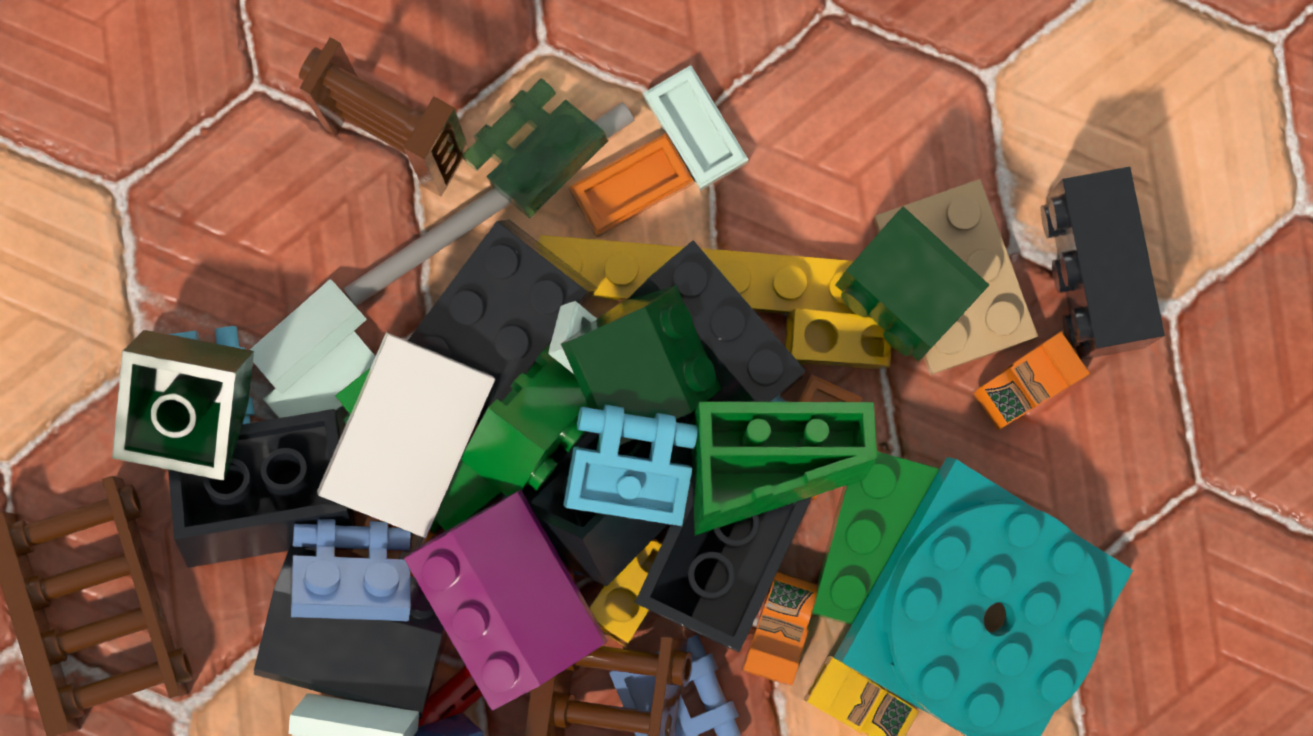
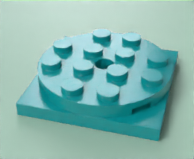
M946 457L833 658L965 736H1041L1054 712L1073 696L1088 675L1100 647L1104 622L1133 570L1073 533L1058 519L1033 508L957 459ZM1001 602L1006 612L1004 623L998 630L988 632L984 625L985 612L994 603Z

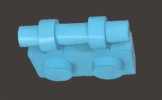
M605 405L603 410L581 407L578 415L577 430L599 433L597 450L573 448L563 505L570 509L682 526L692 467L672 463L670 458L673 446L692 449L695 447L698 432L697 425L678 423L675 416L657 413L655 418L624 414L623 407ZM624 437L651 442L649 459L618 454L620 438Z

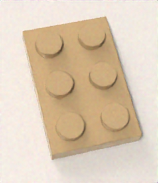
M981 179L904 205L911 214L989 284V287L923 357L929 375L940 373L1036 339L1038 337ZM903 206L874 216L873 220L878 233Z

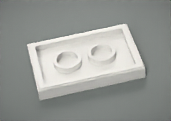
M386 332L317 490L318 495L426 538L495 378Z

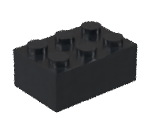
M1131 167L1062 179L1046 197L1048 204L1041 205V219L1046 238H1055L1059 259L1052 260L1053 280L1058 293L1066 292L1070 312L1068 315H1063V329L1066 339L1072 348L1077 347L1080 360L1148 347L1164 337L1165 334Z
M510 219L496 221L408 341L495 378L477 420L480 424L488 407L496 399L502 402L512 391L510 386L522 372L526 374L536 363L535 360L538 355L551 343L560 306L576 301L584 308L598 288Z

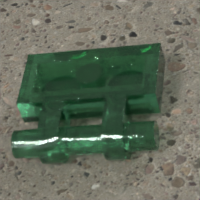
M542 78L527 92L521 89L509 101L511 108L491 127L485 124L473 136L476 142L461 155L465 162L475 171H478L491 157L498 162L499 165L486 177L495 190L529 219L608 142L604 130L566 99L551 114L547 113L542 107L556 95V92ZM528 123L535 130L513 149L507 142Z

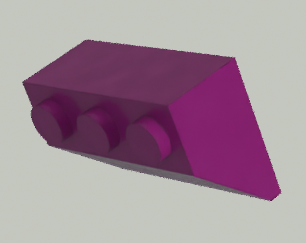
M521 489L428 540L404 558L492 711L539 687L608 641Z

